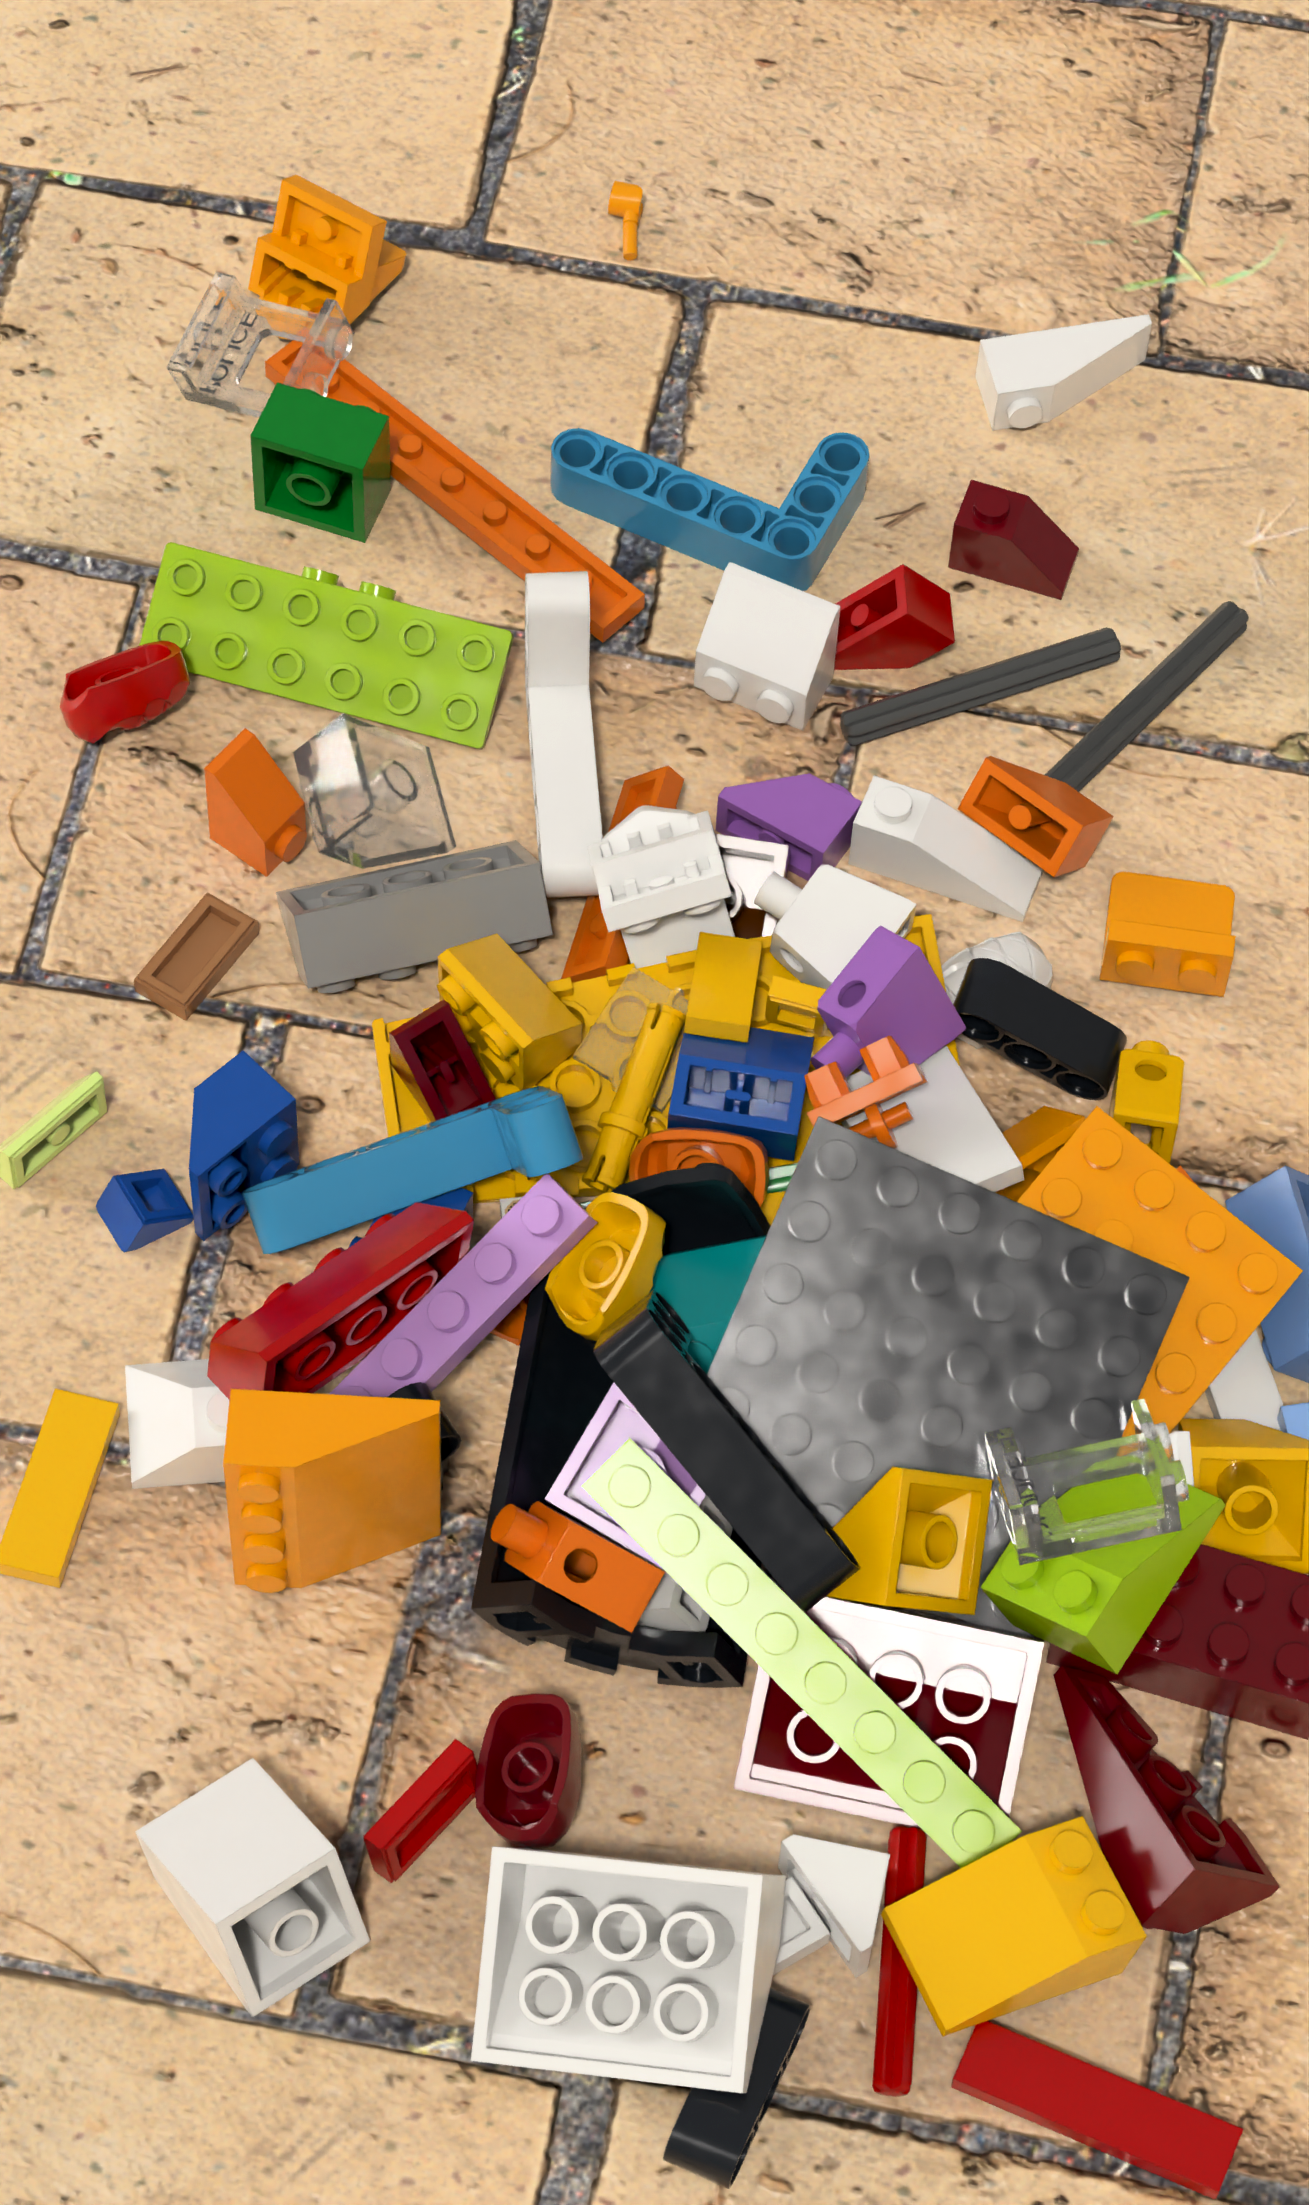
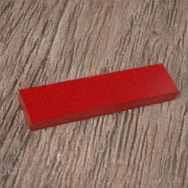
M985 2021L975 2026L951 2085V2088L1214 2200L1217 2199L1244 2130L990 2021Z

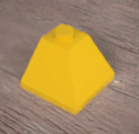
M1183 1418L1178 1424V1431H1190L1194 1487L1221 1498L1226 1504L1201 1544L1302 1574H1309V1440L1245 1419Z
M892 1467L833 1527V1530L849 1548L861 1569L827 1596L883 1606L975 1615L992 1480Z

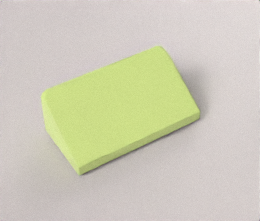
M97 1071L78 1079L0 1144V1178L10 1187L15 1189L23 1185L107 1113L104 1080Z

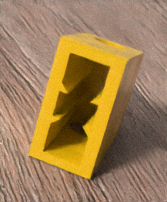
M1151 1040L1141 1041L1135 1044L1132 1049L1127 1048L1120 1052L1109 1116L1129 1132L1131 1131V1123L1150 1126L1152 1128L1151 1140L1146 1145L1170 1164L1179 1122L1184 1061L1179 1056L1169 1055L1166 1046L1159 1042Z

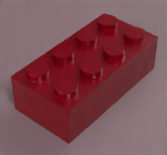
M1201 1544L1118 1674L1051 1643L1046 1663L1102 1675L1113 1683L1308 1740L1309 1575Z

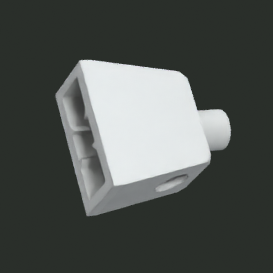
M829 864L819 866L803 889L774 871L764 881L754 899V904L779 919L772 932L770 952L773 957L801 983L824 989L829 988L880 925L905 939L912 929L916 904L911 900Z

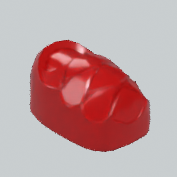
M156 641L116 653L67 673L60 702V709L67 727L75 737L94 744L107 732L118 728L131 730L149 723L150 720H154L172 708L186 695L190 685V678L182 651L175 643L170 641Z

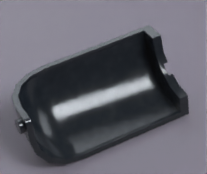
M702 1163L694 1168L665 1171L621 1184L610 1191L629 1196L650 1208L664 1219L666 1226L662 1255L765 1236L770 1229V1224L757 1201L736 1174L725 1166L716 1163ZM549 1272L532 1289L528 1300L471 1609L494 1628L526 1646L536 1643L537 1637L566 1649L564 1662L614 1676L617 1671V1665L621 1664L658 1671V1684L709 1688L743 1687L748 1654L711 1617L709 1618L706 1632L664 1631L636 1625L631 1633L538 1583L505 1562L504 1558L507 1548L491 1539L493 1522L502 1508L508 1504H514L528 1512L531 1505L536 1501L597 1532L545 1500L613 1384V1380L594 1355L593 1349L597 1341L585 1339L568 1328L559 1317L545 1290ZM733 1528L730 1539L761 1569L762 1562Z

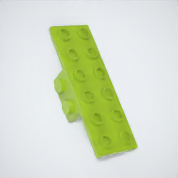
M173 542L166 544L139 646L156 641H170L181 649L189 673L472 748H484L514 639L513 633L509 630L394 601L396 590L363 581H361L359 591L337 586L339 576L323 570L304 566L302 576Z

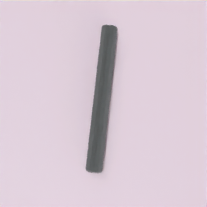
M1232 601L1222 603L1045 775L1063 781L1079 792L1246 630V622L1249 619L1247 612L1239 608Z
M1106 627L852 708L841 714V731L849 745H858L1113 663L1120 658V641L1114 630Z

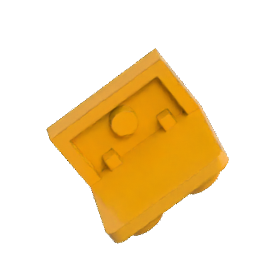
M1124 871L1116 873L1112 878L1099 980L1224 997L1234 957L1236 937L1231 935L1235 901L1234 891L1225 885Z

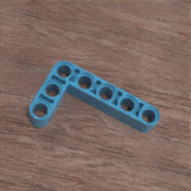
M576 428L561 432L553 440L551 446L550 486L555 498L569 507L723 571L728 563L731 562L801 591H806L814 583L863 501L866 492L869 450L865 442L853 434L842 432L826 436L816 447L780 508H777L592 431Z
M537 1086L503 1096L247 1188L242 1194L263 1254H272L511 1169L526 1177L548 1174L579 1162L583 1159V1154L563 1095L543 1086Z

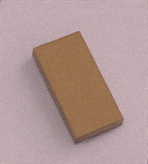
M207 892L135 977V992L187 1021L259 934L258 921Z

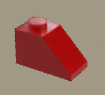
M904 564L835 603L841 606L834 670L911 668L955 643L950 593Z

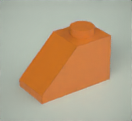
M245 728L204 768L210 839L267 877L282 861L289 862L293 860L303 848L307 839L305 802L255 734Z
M992 756L985 758L957 808L1053 877L1084 868L1114 817L1067 783Z

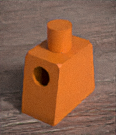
M539 1501L532 1504L528 1512L514 1504L506 1505L496 1516L491 1528V1539L507 1548L504 1558L505 1562L538 1583L631 1633L665 1573L621 1545Z

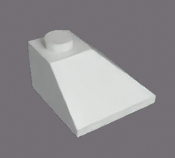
M209 1359L125 1365L132 1489L225 1482L223 1460L230 1400L207 1377Z

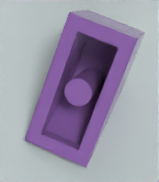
M810 773L724 787L718 795L715 831L728 836L789 845L791 856L788 870L809 881L822 864L836 867L850 848L853 822L862 801L854 798L841 785L827 783Z

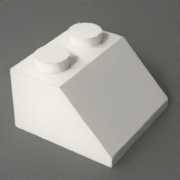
M729 562L724 570L696 649L694 687L704 690L714 699L731 701L760 713L761 716L771 722L785 723L803 731L833 679L841 606Z

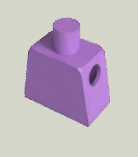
M880 925L818 1000L817 1010L832 1033L833 1038L811 1058V1062L814 1068L818 1069L837 1061L845 1078L856 1068L870 1075L859 1050L890 1035L894 1037L905 1052L910 1064H921L958 1037L966 1029V1026L920 947Z

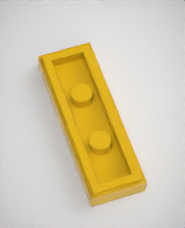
M55 1388L0 1543V1574L57 1588L61 1587L120 1416L119 1403Z

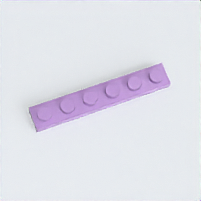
M545 1174L330 1394L388 1397L400 1388L418 1382L427 1384L432 1392L577 1245L597 1222L553 1177Z

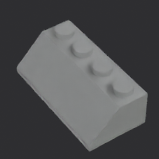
M516 840L276 892L279 909L299 977L308 989L317 987L319 993H334L347 990L355 985V978L378 974L382 980L407 977L416 972L415 965L437 961V957L448 948L496 933L515 953L536 947L537 938L553 935L540 862Z

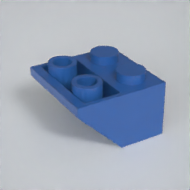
M750 1027L748 1043L684 1033L678 1056L667 1128L715 1129L749 1136L762 1142L767 1150L768 1157L794 1161L806 1090L804 1075L809 1072L814 1037Z
M244 1050L194 1088L189 1176L195 1234L205 1241L220 1228H231L243 1218L248 1210L242 1194L244 1190L295 1171L298 1165H300L296 1099Z

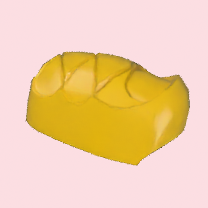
M606 1192L599 1195L586 1207L585 1210L597 1224L550 1271L545 1290L564 1324L585 1339L594 1341L598 1340L605 1328L649 1294L653 1287V1278L658 1262L663 1256L662 1248L665 1242L666 1222L664 1219L642 1203L629 1196L615 1192Z

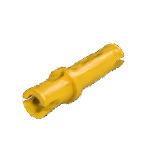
M651 1002L648 1004L647 1013L610 1110L602 1112L597 1126L602 1131L587 1170L581 1180L587 1186L600 1192L606 1193L608 1187L610 1188L608 1192L624 1183L633 1150L641 1139L650 1132L645 1125L686 1020L684 1013L664 1004L661 1012L659 1011L661 1007L659 1003Z

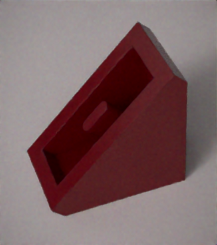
M444 999L389 1033L391 1065L431 1122L496 1099L449 1003Z

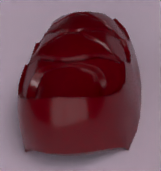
M555 1694L511 1696L503 1700L495 1708L483 1738L475 1778L476 1808L493 1830L511 1846L532 1849L552 1847L569 1830L580 1797L581 1738L577 1715L563 1698Z

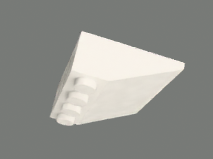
M492 1847L471 2061L747 2093L779 1951L786 1875L522 1847Z

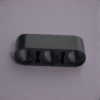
M976 958L969 962L953 1003L966 1026V1029L961 1034L1076 1097L1087 1100H1101L1108 1095L1117 1070L1120 1052L1124 1050L1127 1042V1037L1121 1029L1000 961L989 958Z
M770 1987L747 2093L692 2087L667 2142L663 2155L664 2161L730 2189L801 2037L810 2013V2004Z

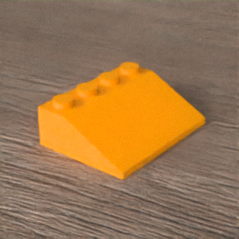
M231 1389L223 1467L235 1585H247L250 1589L263 1593L280 1592L286 1587L304 1588L441 1535L440 1400Z

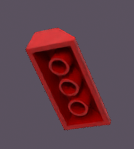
M415 1202L396 1216L393 1213L384 1215L369 1228L365 1237L346 1250L344 1248H337L329 1252L318 1263L314 1272L295 1285L288 1282L279 1286L268 1296L263 1306L243 1320L240 1317L233 1318L221 1326L210 1342L207 1377L229 1400L231 1389L299 1393L316 1392L365 1358L469 1252L474 1219L463 1210Z

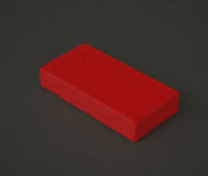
M455 1739L363 1836L373 1870L391 1884L400 1878L475 1798L477 1762L471 1749Z

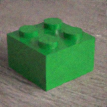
M277 382L250 435L255 510L366 543L391 491L389 416L377 413L366 406H354L321 396L310 389H298Z

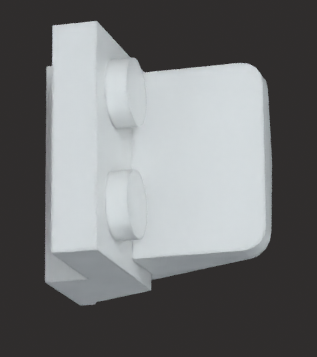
M649 805L640 806L610 830L601 842L587 846L590 865L598 888L601 910L608 932L621 930L630 963H634L635 969L665 963L666 956L697 950L700 932L735 937L724 898L731 897L732 894L708 810L694 814L686 810Z

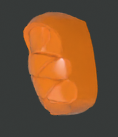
M667 1128L648 1134L637 1144L630 1157L629 1178L631 1182L665 1171L694 1168L702 1163H716L733 1171L761 1208L767 1195L769 1182L768 1153L761 1141L749 1136L715 1129Z

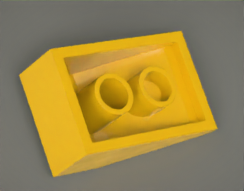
M1083 1816L1024 1835L885 1907L881 1912V1916L942 2037L1121 1974L1147 1937Z

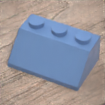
M1285 1165L1229 1198L1225 1203L1230 1213L1303 1270L1261 1322L1265 1337L1262 1341V1347L1267 1360L1275 1371L1309 1383V1175Z

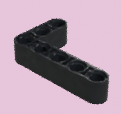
M653 1290L601 1332L593 1349L594 1355L617 1387L784 1591L803 1611L807 1612L860 1570V1565L837 1533L687 1350L692 1337L690 1331L671 1305L656 1290Z

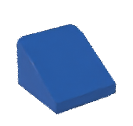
M165 1169L114 1175L96 1204L99 1215L123 1252L137 1250L191 1224L194 1219L192 1212Z

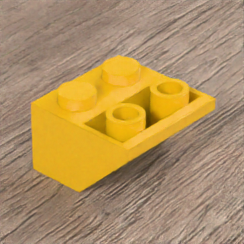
M497 933L448 948L437 957L439 979L437 989L440 1001L444 999L449 1003L464 1035L468 1034L483 1050L480 1053L483 1063L500 1082L506 1083L510 1079L520 1091L532 1088L582 1047V1023Z

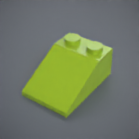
M1114 1453L1044 1509L1041 1514H1038L1029 1521L1026 1527L1042 1523L1047 1525L1026 1530L1022 1527L1016 1532L982 1584L981 1589L1013 1626L1118 1674L1226 1504L1219 1497ZM1034 1529L1047 1530L1050 1536L1046 1541L1053 1543L1056 1551L1038 1555L1037 1552H1042L1041 1544L1043 1542L1034 1543L1027 1539L1028 1533ZM1036 1531L1030 1535V1538L1036 1541L1042 1540L1047 1536V1533ZM1050 1544L1044 1545L1045 1551L1052 1549Z

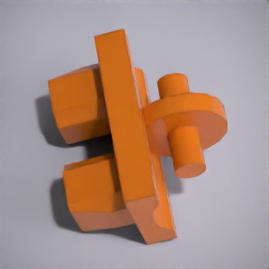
M890 1035L859 1050L874 1081L859 1089L851 1091L837 1061L804 1075L809 1098L814 1107V1110L807 1112L813 1127L818 1116L839 1124L865 1112L868 1119L847 1129L870 1139L877 1137L880 1143L893 1149L897 1148L898 1144L892 1129L913 1120V1116L906 1102L886 1111H883L880 1104L928 1082L920 1064H910L905 1052L894 1037Z

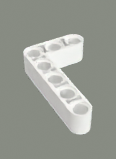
M587 571L525 573L526 706L538 859L546 898L599 896L587 848L588 845L599 843L603 839L589 689L590 591Z

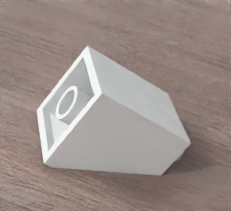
M254 1758L135 1831L155 1880L252 2017L370 1942L335 1847Z

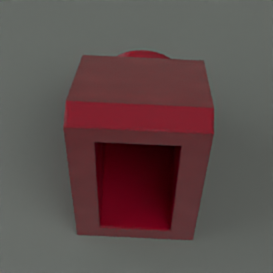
M971 479L954 522L948 568L1062 600L1078 557L1079 548L1028 495Z

